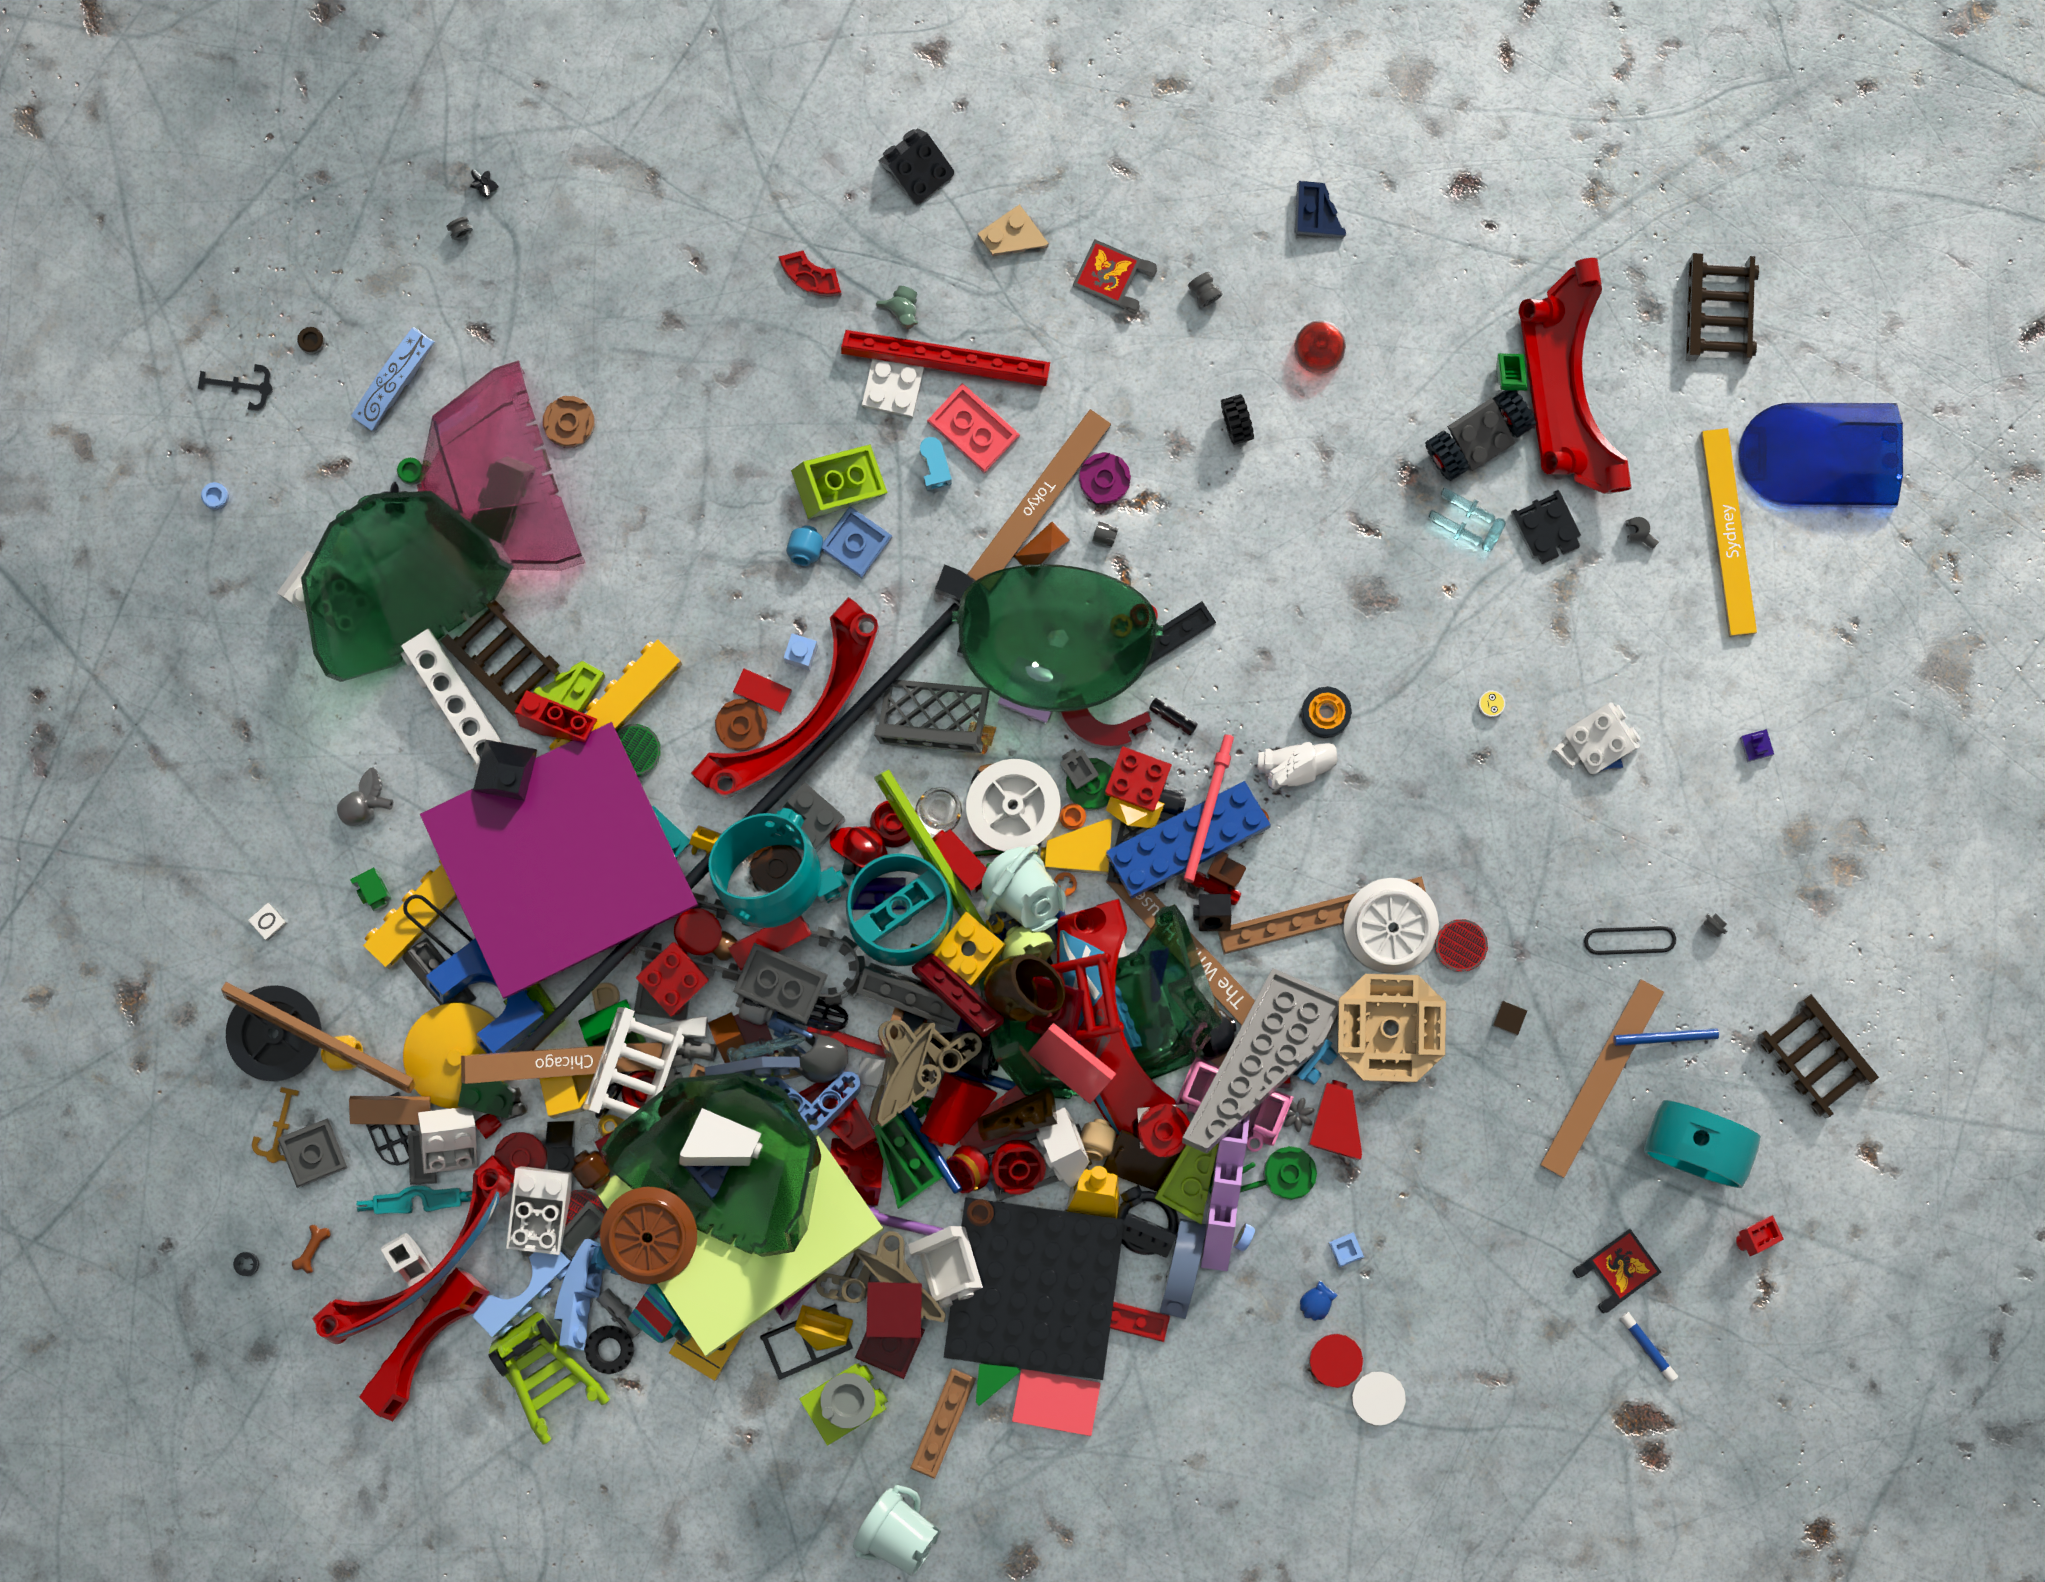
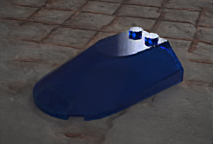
M1782 403L1771 406L1756 415L1745 428L1738 448L1739 466L1747 484H1750L1760 494V497L1777 505L1790 507L1896 508L1903 479V422L1897 403Z

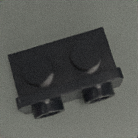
M1128 1212L1123 1222L1122 1239L1162 1257H1168L1177 1233Z

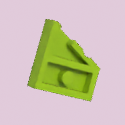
M580 661L572 666L569 671L555 676L554 681L542 688L540 686L535 688L533 693L582 712L604 680L605 674L586 662Z

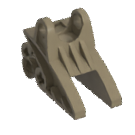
M900 1020L882 1023L878 1028V1038L886 1058L882 1078L871 1104L868 1118L873 1126L877 1124L883 1126L893 1119L896 1114L901 1113L912 1103L927 1094V1091L935 1088L940 1083L941 1073L958 1071L962 1065L980 1052L982 1047L980 1038L974 1033H962L948 1041L934 1029L935 1023H923L914 1032L905 1022ZM892 1026L897 1030L895 1039H892L890 1036ZM933 1037L939 1041L943 1047L940 1049L930 1042L931 1038ZM964 1040L972 1041V1044H970L971 1050H962L961 1052L956 1050L965 1045ZM945 1054L949 1057V1064L947 1067H945L943 1064V1057ZM926 1056L929 1064L923 1065ZM924 1071L927 1073V1077H924L927 1079L925 1082L921 1078V1076H925L922 1074Z
M889 1231L881 1236L877 1255L856 1249L844 1276L825 1273L817 1279L816 1290L821 1296L849 1303H860L867 1296L871 1272L880 1282H920L905 1262V1242L903 1237L897 1232ZM895 1236L899 1239L897 1250L888 1251L886 1249L885 1241L888 1237ZM861 1260L864 1266L857 1279L850 1278ZM828 1278H832L833 1284L841 1285L840 1280H846L842 1287L841 1297L837 1296L839 1290L830 1289L829 1293H825V1288L821 1287V1283L826 1282ZM854 1283L859 1284L862 1289L861 1295L856 1299H852L848 1295V1288ZM922 1287L921 1318L925 1316L926 1319L945 1323V1312Z

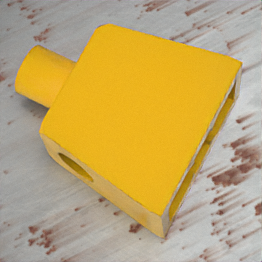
M1096 1166L1092 1170L1085 1169L1076 1185L1070 1189L1066 1211L1117 1218L1120 1200L1118 1176L1107 1173V1170L1102 1166Z

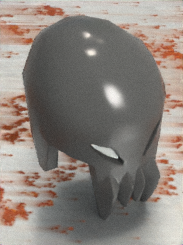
M811 1033L813 1037H806L805 1039L812 1046L806 1054H802L784 1044L781 1045L785 1053L783 1056L779 1055L778 1057H799L800 1068L790 1070L797 1071L811 1082L826 1083L832 1081L844 1072L848 1064L847 1048L842 1042L832 1037Z

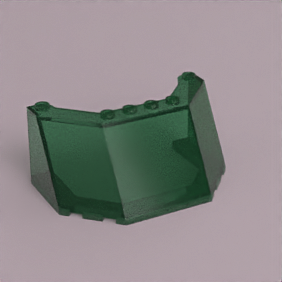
M1175 904L1162 907L1155 914V923L1138 949L1118 959L1116 966L1115 985L1121 990V996L1128 1007V1013L1134 1021L1135 1030L1140 1036L1142 1044L1141 1047L1133 1050L1132 1053L1151 1080L1192 1065L1196 1059L1195 1053L1197 1050L1204 1048L1211 1038L1212 1029L1218 1028L1222 1023V1017L1185 917ZM982 978L979 981L982 999L987 1002L984 993L985 978ZM1004 1019L1003 1024L990 1033L995 1060L1025 1096H1029L1047 1087L1051 1088L1054 1098L1071 1099L1072 1095L1079 1096L1028 1054L1041 1038V1035L1026 1030L1027 1021L1012 1022Z

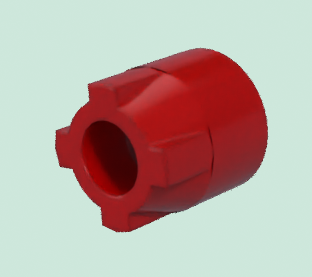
M491 1114L482 1115L475 1121V1126L485 1139H488L502 1126L497 1117Z

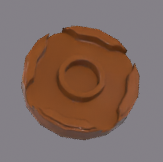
M734 699L725 703L715 719V731L720 741L727 748L735 751H749L757 747L764 740L768 729L767 718L763 709L748 699Z

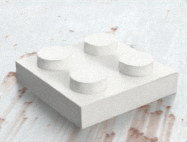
M872 359L862 407L913 418L924 367Z

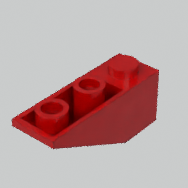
M530 691L525 692L515 710L520 727L542 736L586 742L597 722V719Z

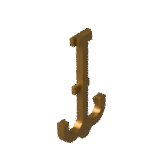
M284 1087L280 1089V1092L286 1093L279 1122L273 1121L272 1126L277 1127L272 1149L268 1152L260 1150L258 1143L261 1138L253 1137V1151L257 1155L266 1157L271 1163H276L279 1160L286 1161L284 1155H281L278 1151L280 1144L277 1138L282 1137L283 1129H289L290 1124H285L292 1095L298 1096L299 1094L297 1090Z

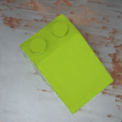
M871 444L803 461L791 470L808 519L830 514L887 494Z

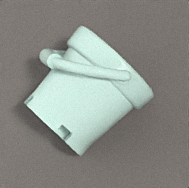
M1037 845L1027 848L1017 847L1009 849L997 856L987 867L982 878L981 887L983 897L987 902L984 913L987 916L995 915L997 911L1006 912L1026 929L1030 928L1034 932L1046 930L1058 921L1055 915L1059 909L1064 912L1067 900L1065 892L1048 874L1043 861L1036 854L1038 851Z
M895 1485L894 1488H889L883 1493L861 1525L853 1542V1548L857 1550L855 1556L866 1560L882 1559L912 1576L929 1556L932 1543L936 1544L941 1530L919 1514L921 1499L916 1491L908 1487ZM899 1492L908 1494L913 1498L914 1508H911L903 1501V1496Z

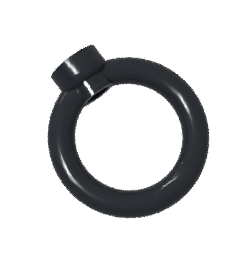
M1137 1185L1120 1194L1123 1202L1118 1208L1117 1218L1125 1219L1129 1210L1142 1202H1153L1165 1211L1168 1218V1230L1177 1233L1179 1227L1177 1211L1155 1199L1157 1192L1142 1191L1140 1186ZM1122 1239V1244L1134 1253L1141 1255L1155 1254Z

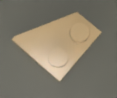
M1020 204L978 233L979 239L992 256L1005 255L1008 252H1025L1027 249L1034 248L1044 249L1049 246L1047 240Z

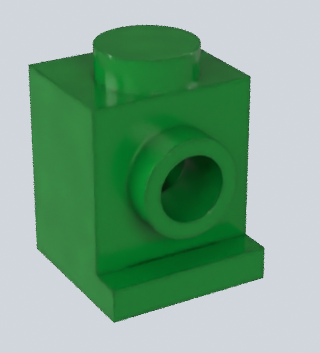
M374 867L350 879L354 886L360 887L356 891L362 903H368L373 911L387 905L386 901L391 899L378 870Z

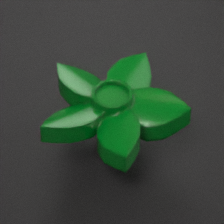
M921 1097V1099L912 1103L914 1107L918 1108L915 1112L918 1118H922L924 1115L927 1116L933 1102L931 1098Z

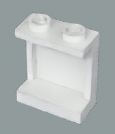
M949 1226L908 1244L911 1255H920L931 1295L941 1309L953 1305L952 1301L957 1298L964 1300L973 1297L974 1291L983 1288L965 1227Z

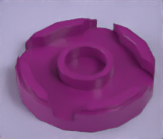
M1106 452L1094 454L1088 458L1082 465L1079 475L1080 488L1086 498L1102 505L1113 504L1122 499L1129 489L1131 480L1129 467L1119 456Z

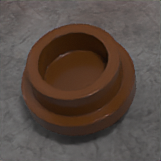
M977 1199L968 1206L967 1217L972 1224L985 1226L993 1219L994 1209L988 1201Z

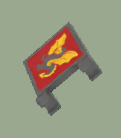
M1094 239L1073 286L1136 314L1140 308L1139 301L1125 296L1137 270L1147 276L1154 277L1157 273V265Z

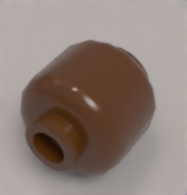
M584 1150L573 1158L576 1163L572 1166L571 1172L583 1188H592L594 1191L610 1179L611 1167L604 1163L599 1151L588 1153L587 1150Z

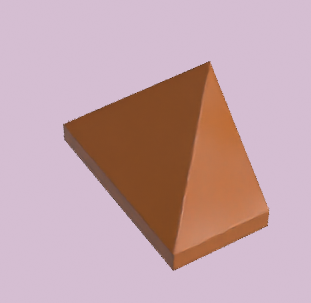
M1051 522L1024 546L1014 558L1032 576L1070 540Z

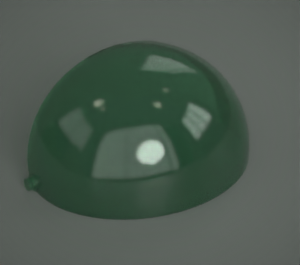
M1022 565L989 573L973 582L965 590L960 601V609L952 612V622H957L959 642L963 657L978 680L989 690L1014 704L1050 712L1076 711L1090 708L1123 693L1144 672L1151 660L1157 636H1163V625H1158L1152 605L1136 589L1106 574L1065 565Z

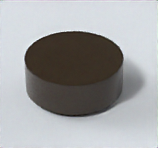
M306 327L298 334L297 342L303 352L316 354L323 349L325 339L317 328Z

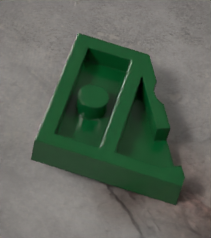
M502 1081L462 1083L458 1106L508 1119L512 1116L516 1091Z

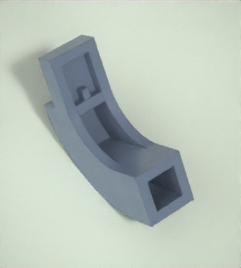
M1180 1219L1168 1279L1160 1307L1161 1314L1186 1319L1200 1263L1207 1224L1201 1225L1198 1222Z

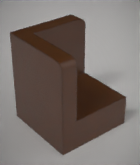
M1222 852L1215 856L1207 872V877H1211L1229 886L1228 888L1236 890L1246 871V867L1228 858V854Z

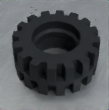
M607 1325L597 1328L590 1334L586 1340L584 1352L586 1360L593 1369L604 1374H614L622 1371L629 1365L634 1354V1344L630 1335L625 1330L617 1326ZM604 1339H615L620 1345V1355L614 1361H605L599 1355L598 1347Z

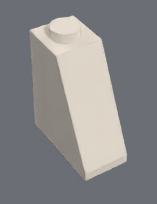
M702 1108L680 1153L679 1164L683 1166H750L752 1159H758L764 1144L760 1143L761 1133Z

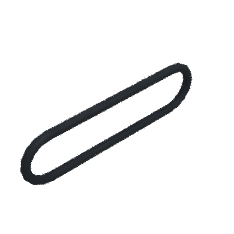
M412 895L404 902L403 911L407 918L451 956L455 953L408 913L407 905L412 899L423 900L469 942L473 940L422 895Z
M1665 926L1596 928L1586 934L1584 943L1589 952L1597 955L1663 953L1674 948L1676 935L1672 929ZM1665 930L1672 935L1671 945L1664 949L1596 951L1588 943L1590 935L1596 932Z

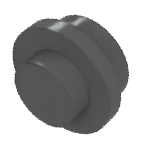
M1708 913L1705 916L1707 919L1703 924L1717 937L1722 933L1726 934L1728 932L1725 928L1727 923L1718 914L1715 913L1711 916Z

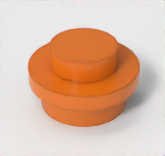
M1068 804L1060 812V822L1069 830L1081 828L1086 821L1085 810L1078 804Z

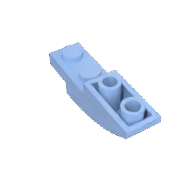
M591 1239L583 1241L569 1265L559 1292L554 1320L562 1322L559 1346L574 1351H584L587 1338L588 1315L590 1312V1298H599L602 1284V1270L596 1269L595 1265L591 1264L594 1249L601 1246V1243Z

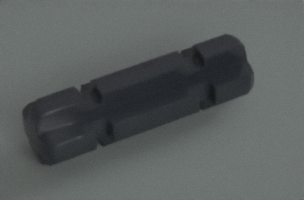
M1155 698L1149 706L1150 711L1156 715L1159 713L1161 718L1177 728L1181 727L1182 731L1188 735H1192L1197 728V722L1191 718H1185L1186 715L1169 704L1166 706L1165 702L1159 698Z

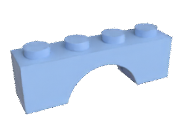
M562 1250L560 1255L534 1252L529 1257L532 1265V1279L527 1289L521 1295L512 1299H501L489 1295L471 1316L491 1337H496L497 1335L503 1337L512 1329L513 1325L511 1322L517 1316L523 1318L533 1308L530 1304L537 1297L541 1300L552 1290L549 1285L556 1278L561 1281L565 1277L572 1260Z

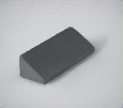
M426 937L407 950L402 959L435 1000L442 1005L443 1003L427 986L426 975L446 960ZM466 987L446 1003L464 1002L471 1004L476 1000V997Z

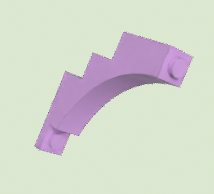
M1250 1114L1218 1143L1201 1268L1228 1271L1236 1225Z

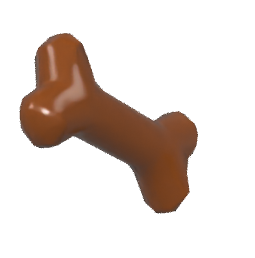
M316 1225L309 1226L311 1239L303 1254L292 1261L294 1270L303 1269L307 1274L313 1272L311 1260L320 1243L331 1236L328 1228L319 1229Z

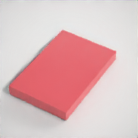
M963 383L927 420V423L984 474L1020 437L1016 430Z
M1054 1023L1027 1053L1089 1104L1092 1103L1116 1075L1114 1071Z
M1021 1369L1012 1422L1091 1436L1101 1383Z

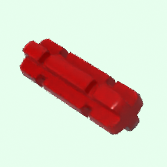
M1199 871L1196 872L1194 882L1191 883L1198 888L1203 887L1204 891L1210 894H1231L1232 905H1236L1241 897L1239 891L1233 888L1231 890L1228 888L1229 886L1211 877L1208 879L1205 874Z

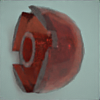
M1324 320L1312 321L1305 325L1297 334L1294 344V354L1298 363L1312 373H1328L1337 368L1342 362L1346 350L1345 337L1341 330L1333 323Z

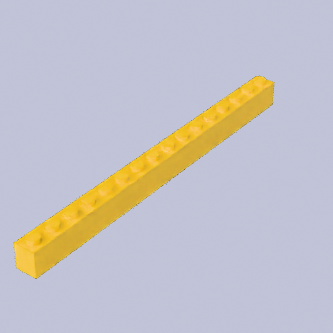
M658 639L654 643L649 642L641 650L642 656L636 662L632 660L625 666L622 671L624 675L618 681L614 679L604 689L606 693L600 700L595 698L587 706L586 710L588 712L586 714L597 719L592 731L610 722L613 723L616 731L622 728L682 666L681 660ZM556 738L549 746L550 751L573 740ZM439 860L441 865L434 872L430 870L420 880L422 884L416 891L412 889L402 898L403 902L412 895H422L444 913L458 899L441 860ZM412 899L407 905L408 913L427 930L440 918V915L421 899ZM404 903L397 910L393 908L387 913L383 919L385 923L379 929H372L365 937L366 943L363 945L388 969L425 933L404 914Z

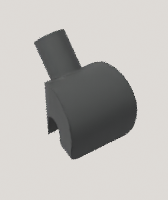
M1634 517L1625 521L1626 527L1632 526L1636 530L1634 534L1627 535L1628 541H1643L1651 549H1654L1659 543L1656 538L1649 534L1650 524L1645 518Z

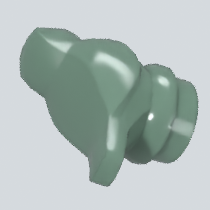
M898 286L897 290L893 293L894 297L889 300L876 302L877 307L891 311L903 328L911 329L914 325L918 324V321L915 320L916 307L914 306L917 302V292L906 286Z

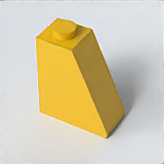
M1106 819L1047 840V846L1041 847L1040 854L1041 860L1045 863V869L1108 875L1109 859L1106 856V851L1110 849L1113 819Z

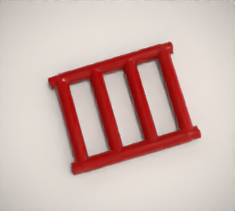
M1109 953L1051 965L1062 979L1064 985L1063 973L1075 970L1078 989L1084 990L1082 1011L1086 1029L1077 1030L1075 1041L1110 1035L1124 1030L1123 1023L1119 1022L1108 966V962L1111 961ZM1098 966L1108 1024L1096 1026L1086 968Z

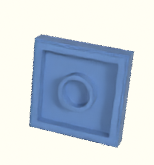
M849 506L824 540L821 551L862 579L892 539V535Z

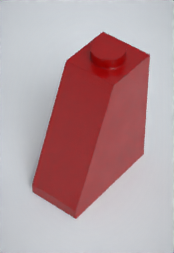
M951 829L946 833L944 830H941L932 839L958 881L973 896L981 889L982 878L987 868Z
M945 1073L920 1132L929 1136L928 1141L934 1145L943 1147L945 1143L955 1146L996 1098L998 1092L980 1082Z
M1332 1080L1331 1084L1326 1083L1324 1085L1308 1146L1359 1161L1362 1157V1149L1353 1090L1347 1089L1348 1084Z

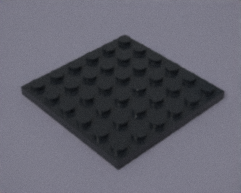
M965 1197L961 1226L966 1228L983 1288L974 1291L973 1297L964 1300L957 1298L952 1301L953 1305L950 1306L944 1358L1103 1380L1124 1229L1123 1222L1125 1219L986 1200L994 1209L993 1219L985 1226H976L969 1221L967 1209L977 1199Z

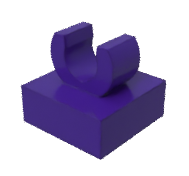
M1767 729L1740 737L1747 762L1774 755Z

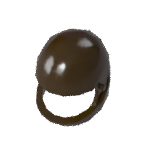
M1032 954L1010 956L998 962L987 973L984 981V993L988 1005L1004 1019L1012 1022L1029 1021L1035 1015L1051 1017L1061 1010L1065 1000L1063 981L1055 969L1044 959ZM1036 976L1049 978L1056 989L1057 1002L1055 1007L1049 1011L1038 1007V994L1033 978Z

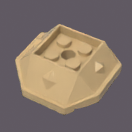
M1365 974L1338 999L1337 1053L1362 1081L1417 1082L1445 1056L1446 1001L1419 975ZM1387 1021H1391L1397 1026V1032L1393 1036L1387 1035L1383 1030V1025Z

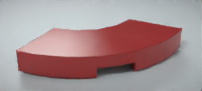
M804 250L778 256L787 277L802 290L818 296L832 297L842 295L835 268L824 269L815 266L807 259Z

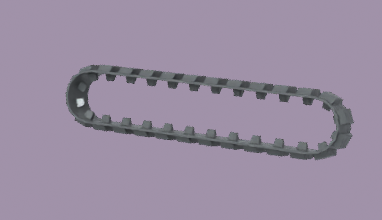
M692 892L698 903V906L692 909H701L703 907L717 911L716 918L723 920L727 914L731 915L719 899H716L714 904L708 903V898L705 895ZM818 927L817 932L810 930L812 933L810 937L819 939V946L827 947L829 942L839 944L841 947L838 952L844 956L851 952L855 957V961L848 962L849 971H856V975L853 980L846 978L843 982L846 989L838 993L836 987L828 988V994H820L818 998L825 1000L826 1006L841 1005L842 998L848 995L854 998L857 994L860 975L863 974L866 967L865 957L857 956L855 951L858 945L846 935L839 939L834 937V930ZM654 942L651 948L638 944L629 954L637 956L640 950L645 952L647 959L654 960L662 952V944ZM705 956L703 961L691 959L705 975L713 976L715 971L722 973L724 980L737 983L741 974L738 971V965L730 963L728 968L713 965L712 957Z

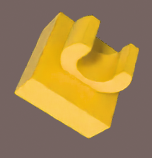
M698 825L689 843L693 845L692 854L695 855L698 849L701 848L706 850L707 855L712 850L721 833Z

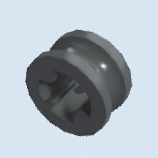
M467 217L457 218L446 226L448 231H452L450 235L452 239H460L472 232L473 228L467 224L469 222Z

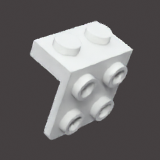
M1608 703L1568 728L1565 732L1566 737L1590 774L1598 773L1628 753H1632L1640 748L1638 744L1640 737L1633 727L1628 728L1624 722L1626 715L1619 705L1614 706L1613 703Z

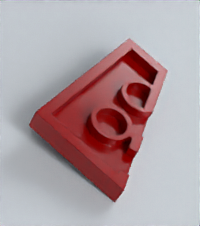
M834 1080L826 1083H815L799 1092V1094L812 1104ZM844 1082L845 1090L847 1087H850L847 1082ZM828 1098L823 1103V1106L827 1109H834L838 1105V1101L834 1098ZM856 1098L827 1126L855 1152L877 1140L875 1131Z
M1024 1080L989 1105L980 1117L1029 1096ZM977 1119L959 1142L961 1146H972L980 1151L1039 1131V1129L983 1141L979 1134Z

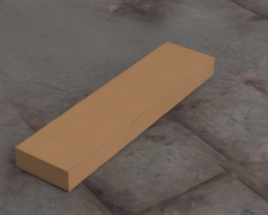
M953 1368L951 1369L910 1469L935 1479L976 1378Z

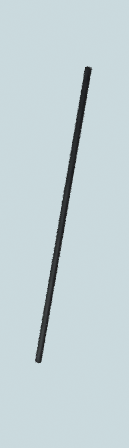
M953 603L743 818L767 813L963 613L960 606ZM711 851L685 877L691 890L709 872ZM653 928L620 943L514 1052L535 1050Z

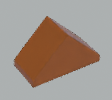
M732 1012L708 1022L724 1063L752 1058Z

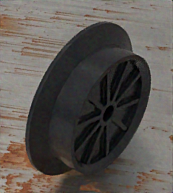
M278 985L264 986L249 992V994L322 1031L317 1010L300 992ZM238 1005L234 1006L229 1015L226 1025V1044L230 1056L242 1071L256 1079L263 1081L290 1079L304 1071L318 1053V1046ZM274 1030H278V1036L276 1038L272 1037V1033Z

